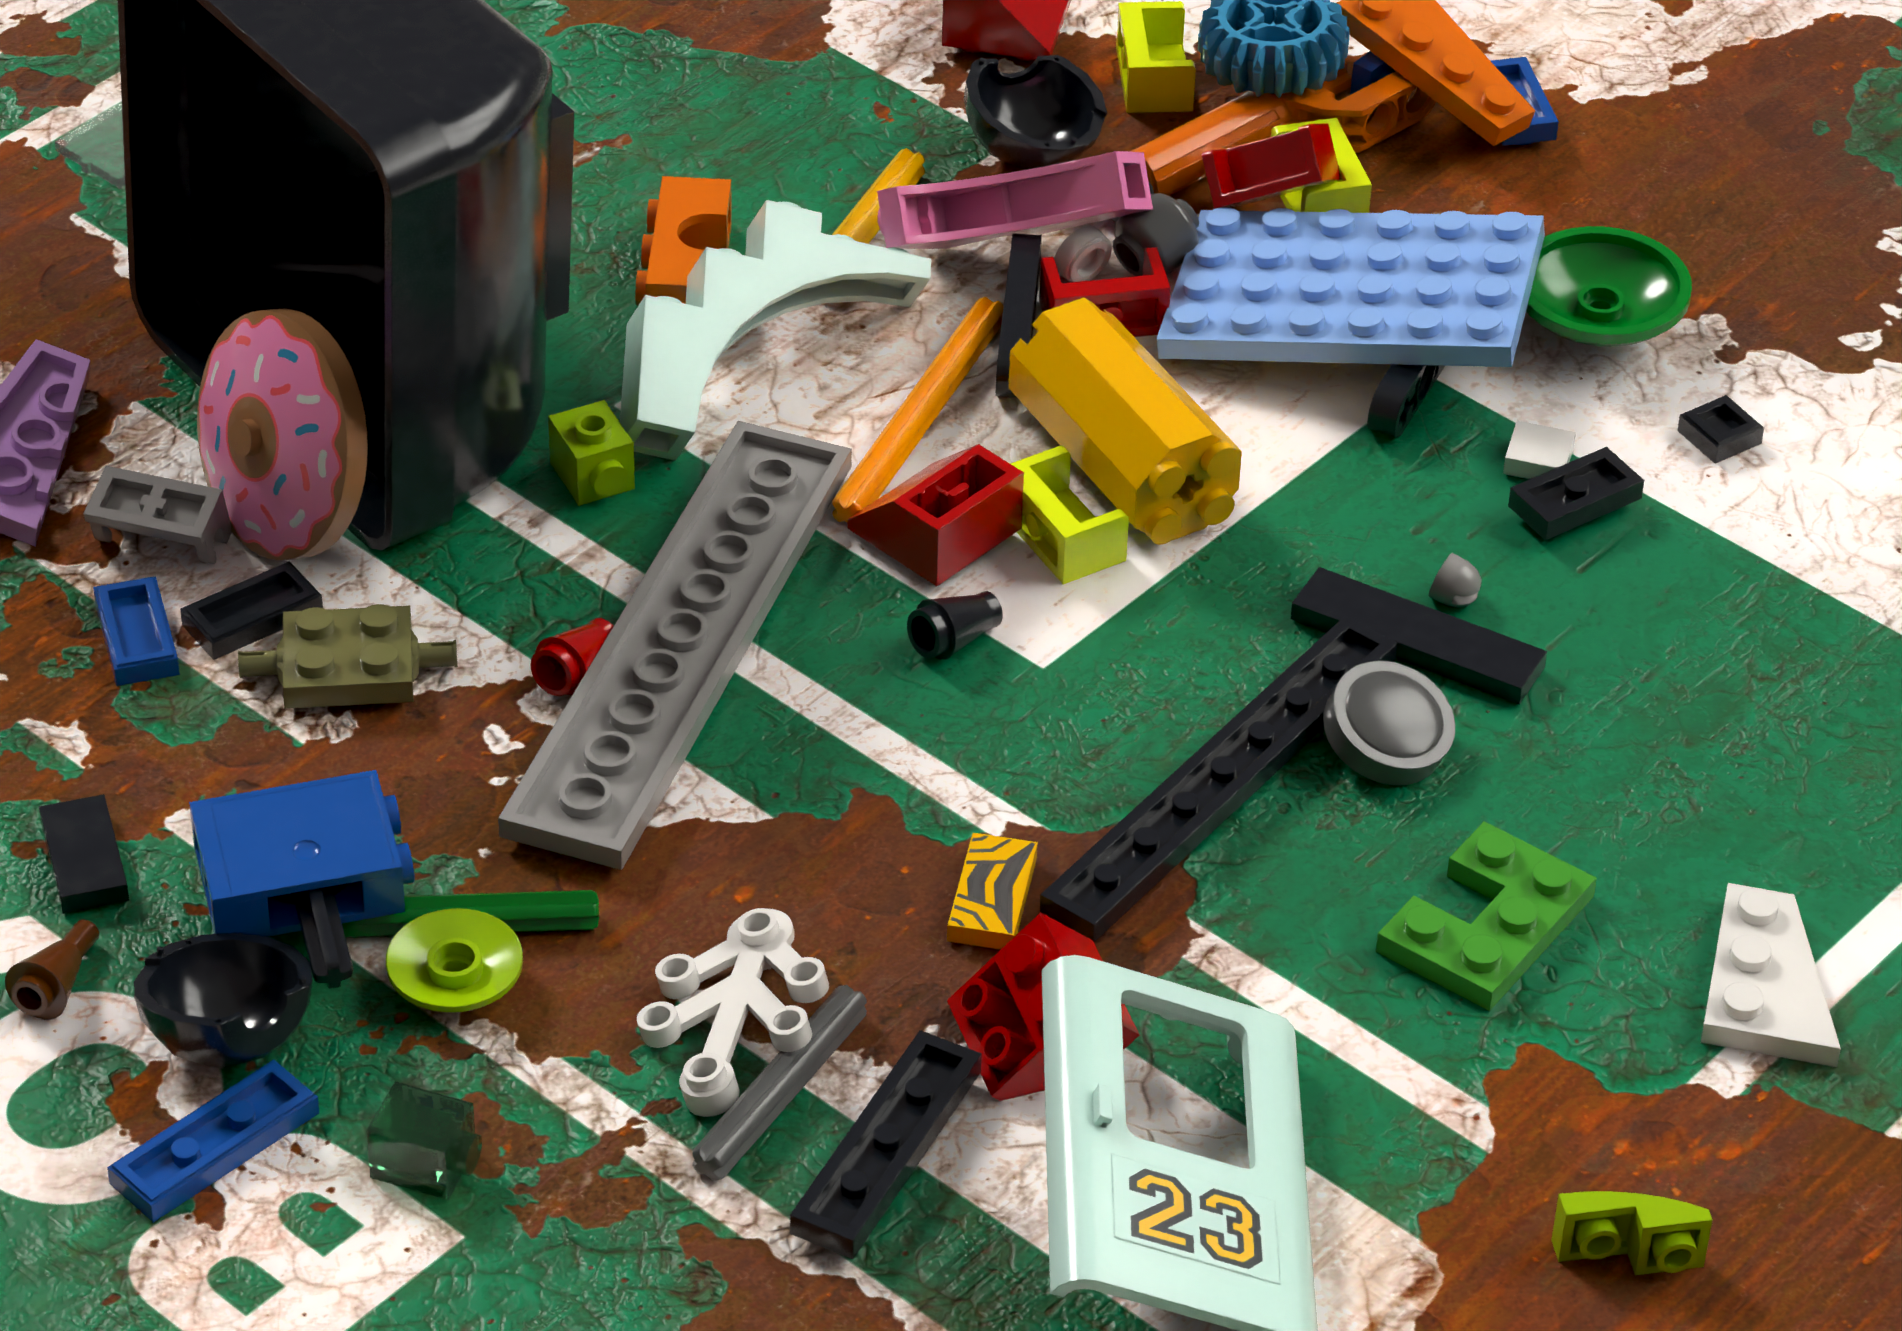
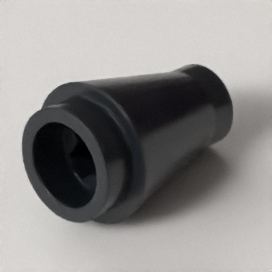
M989 591L976 595L923 600L917 609L910 613L907 620V632L910 642L921 656L946 660L986 631L998 627L1003 618L1002 607L997 597Z

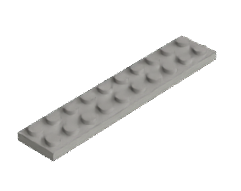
M737 421L498 818L499 837L608 867L623 869L852 467V448Z

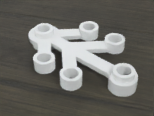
M765 908L750 910L732 923L728 930L726 941L694 959L686 954H673L662 959L656 966L655 974L662 994L670 999H682L692 995L699 988L700 982L734 965L729 977L679 1005L674 1006L668 1002H654L641 1009L637 1015V1024L643 1042L650 1047L661 1048L671 1045L679 1039L682 1032L716 1014L703 1052L693 1056L685 1063L679 1079L685 1104L688 1110L695 1115L710 1117L722 1114L739 1098L740 1091L730 1061L748 1011L769 1031L772 1044L779 1051H797L805 1047L812 1038V1030L806 1011L798 1006H784L760 980L763 970L773 968L785 979L790 997L799 1003L817 1001L829 989V982L823 963L813 957L802 958L792 948L791 944L795 937L792 921L788 915L779 910Z

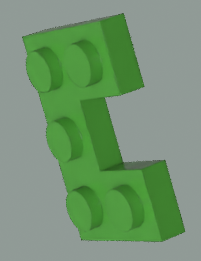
M1483 821L1449 857L1447 877L1492 899V902L1469 924L1413 895L1378 932L1376 952L1490 1011L1594 897L1597 878Z

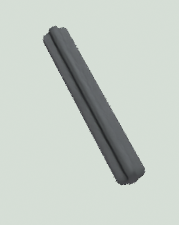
M841 985L829 995L808 1019L812 1030L810 1042L797 1051H780L693 1149L692 1155L695 1160L692 1166L698 1174H705L712 1181H718L730 1172L866 1016L867 1010L864 1005L867 1003V999L861 991H854L848 985Z

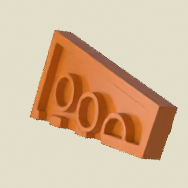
M1341 0L1337 2V4L1341 5L1342 15L1347 17V27H1349V35L1493 146L1529 128L1535 109L1436 0Z

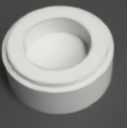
M1088 225L1075 230L1062 242L1056 252L1054 260L1058 272L1069 282L1092 280L1107 265L1112 252V243L1095 226Z

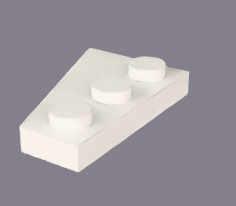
M1728 883L1701 1043L1837 1067L1841 1048L1795 895Z

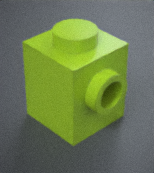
M605 400L548 416L550 463L578 506L635 489L634 442Z

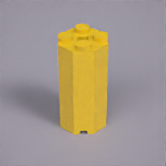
M1086 298L1043 311L1032 324L1038 332L1030 342L1026 344L1020 338L1010 350L1009 389L1058 444L1063 445L1070 452L1071 458L1115 507L1121 509L1129 517V522L1136 529L1146 533L1155 544H1166L1172 540L1205 529L1208 525H1217L1226 520L1231 515L1235 506L1232 496L1239 489L1242 451L1113 314L1106 310L1104 312L1101 311L1093 302Z

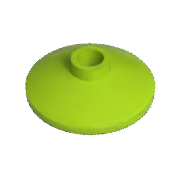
M460 908L430 912L410 921L396 933L386 953L387 975L397 993L416 1006L438 1012L470 1011L495 1002L515 985L523 965V952L519 938L506 923L485 912Z

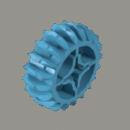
M1211 0L1210 8L1203 11L1202 20L1199 24L1198 51L1201 55V62L1205 63L1206 74L1216 76L1219 85L1233 84L1236 93L1249 90L1255 92L1257 97L1264 93L1275 94L1280 98L1282 93L1289 92L1302 96L1305 88L1322 89L1324 81L1329 82L1336 79L1338 70L1344 68L1345 58L1348 56L1350 30L1347 27V17L1342 15L1341 5L1330 2V0Z

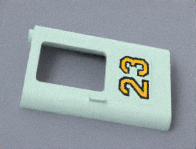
M1070 955L1050 961L1042 969L1050 1294L1065 1297L1074 1290L1090 1289L1238 1331H1318L1294 1026L1288 1019L1276 1013L1090 957ZM1121 1003L1159 1014L1167 1020H1179L1227 1035L1229 1054L1236 1062L1243 1065L1249 1169L1141 1139L1129 1131L1126 1125Z

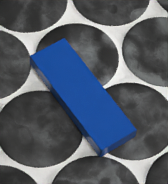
M273 1059L108 1166L109 1184L152 1222H155L319 1114L318 1096Z

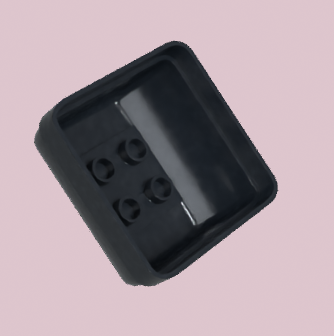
M117 0L129 284L135 308L150 337L167 356L200 386L207 360L215 343L224 330L239 317L250 312L273 309H291L312 317L332 335L344 352L356 378L365 412L368 445L366 476L358 508L347 529L368 547L382 551L445 525L452 520L454 507L485 489L504 474L522 454L531 439L542 409L545 394L546 321L569 312L574 111L552 93L553 69L549 57L541 47L484 0Z

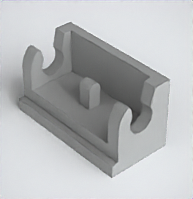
M105 466L83 513L85 521L90 523L96 540L110 543L112 541V531L109 528L180 542L194 545L198 559L201 562L210 564L216 563V552L213 547L214 540L215 542L227 544L232 533L222 489Z

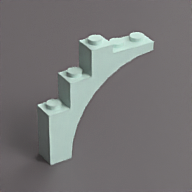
M766 200L747 228L745 255L733 249L706 247L687 276L686 304L669 296L654 297L645 295L626 326L620 423L634 442V452L676 461L695 433L702 391L714 363L723 352L750 330L784 313L824 303L868 301L910 307L931 279V259L910 254L901 248H884L855 241L846 235L821 233L822 213L801 208L791 202Z

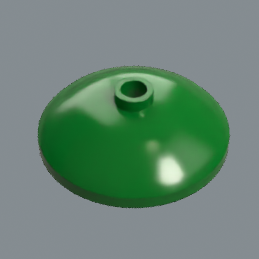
M1575 227L1554 232L1544 237L1526 312L1550 332L1574 342L1606 347L1632 345L1647 341L1668 331L1684 317L1690 305L1692 280L1683 261L1668 247L1650 237L1613 227Z

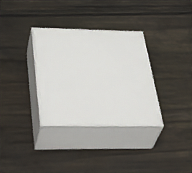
M1517 420L1505 456L1503 474L1532 479L1569 463L1574 449L1576 432Z

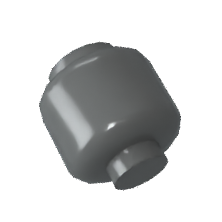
M1154 193L1151 194L1153 210L1128 214L1118 219L1115 223V239L1113 240L1112 247L1117 259L1130 274L1134 276L1143 275L1145 248L1157 247L1167 276L1183 263L1186 253L1193 250L1199 243L1196 229L1199 227V219L1193 208L1182 199L1174 200L1166 194Z

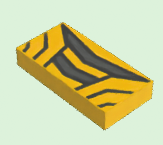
M972 833L948 921V942L1001 950L1018 934L1037 860L1038 842Z

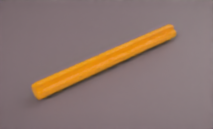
M987 297L979 298L832 500L835 508L832 515L835 520L847 522L850 517L881 496L1000 329L1004 306L999 300L992 302Z

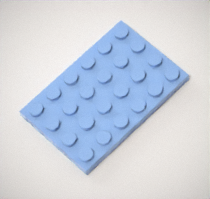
M1230 207L1201 210L1198 217L1199 227L1196 228L1199 243L1193 250L1186 253L1170 298V305L1166 309L1156 338L1158 358L1512 367L1545 237L1544 216L1524 215L1519 212H1504L1499 215L1465 214L1460 211H1447L1441 214H1412L1402 210H1389L1383 213H1351L1345 209H1333L1326 212H1294L1287 208H1276L1270 211H1237Z

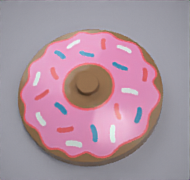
M291 309L260 310L245 314L232 322L218 338L203 372L198 398L197 432L204 476L208 487L223 490L231 523V532L243 545L254 553L272 560L312 557L326 551L340 539L351 523L359 505L366 476L368 450L367 427L361 394L344 352L332 335L312 317Z

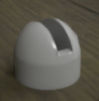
M1451 553L1438 571L1428 596L1445 606L1455 608L1466 607L1477 598L1482 584L1481 576L1469 561Z

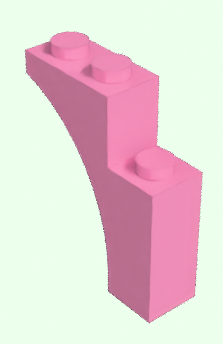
M1114 151L1028 170L940 183L896 186L877 191L880 207L878 210V225L885 237L886 248L948 249L997 237L1012 236L1013 233L1040 235L1153 210L1144 152Z

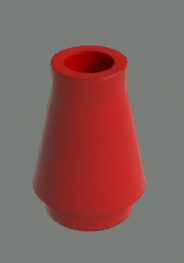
M595 618L585 625L540 641L530 663L531 672L536 683L545 692L554 696L573 695L614 626L603 618Z

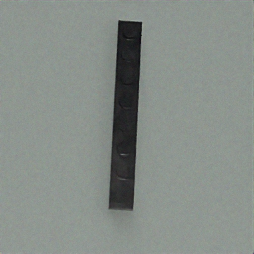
M1344 616L1040 894V912L1095 942L1324 728L1323 715L1327 700L1347 671L1359 664L1370 661L1395 662L1397 642Z

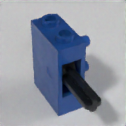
M376 770L189 802L194 850L214 934L236 932L269 937L302 931L314 981L317 983H327V987L330 989L341 987V981L352 977L354 970L342 923L405 912L403 884L414 883L415 881L411 852L408 843L396 844L394 835L401 834V821L397 800L394 794L383 796Z

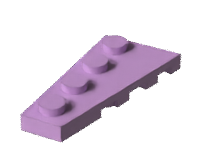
M37 339L0 385V533L32 546H36L90 373L89 359Z

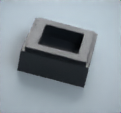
M1725 395L1680 414L1677 431L1716 464L1762 444L1764 427Z

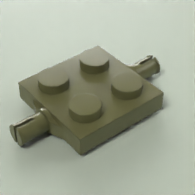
M376 604L366 608L328 610L313 607L302 611L283 612V637L277 645V650L238 651L240 678L278 675V680L283 686L284 709L414 702L413 682L419 674V668L458 667L456 640L418 643V638L412 631L410 605L388 606Z

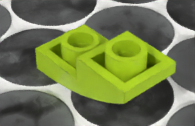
M1613 1191L1560 1193L1558 1195L1551 1241L1558 1262L1587 1258L1602 1259L1612 1255L1628 1254L1635 1275L1658 1272L1676 1273L1686 1269L1704 1267L1713 1220L1709 1209L1660 1196Z

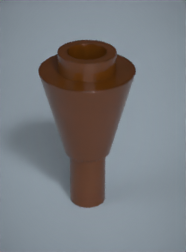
M79 920L62 940L20 961L7 971L5 976L6 991L18 1009L29 1016L43 1020L54 1019L63 1013L80 969L82 957L99 938V930L96 925L89 920Z

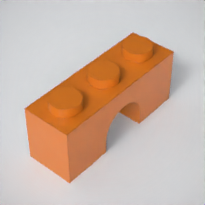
M662 176L659 199H649L647 233L649 234H643L641 248V267L648 270L637 271L635 289L637 306L645 295L654 297L669 296L686 304L687 276L705 248L729 249L732 228L731 179Z

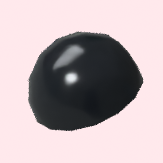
M1059 55L1037 56L1028 68L1011 74L998 70L999 62L997 59L981 57L980 60L972 63L964 92L967 119L975 137L997 159L1023 170L1069 162L1079 158L1093 146L1099 137L1104 119L1108 114L1103 94L1086 72L1066 58Z
M233 932L198 935L168 944L165 947L159 946L155 953L144 959L145 966L134 981V998L141 1021L174 1056L223 1069L264 1058L284 1045L300 1026L309 1006L313 979L310 962L295 947L268 936Z

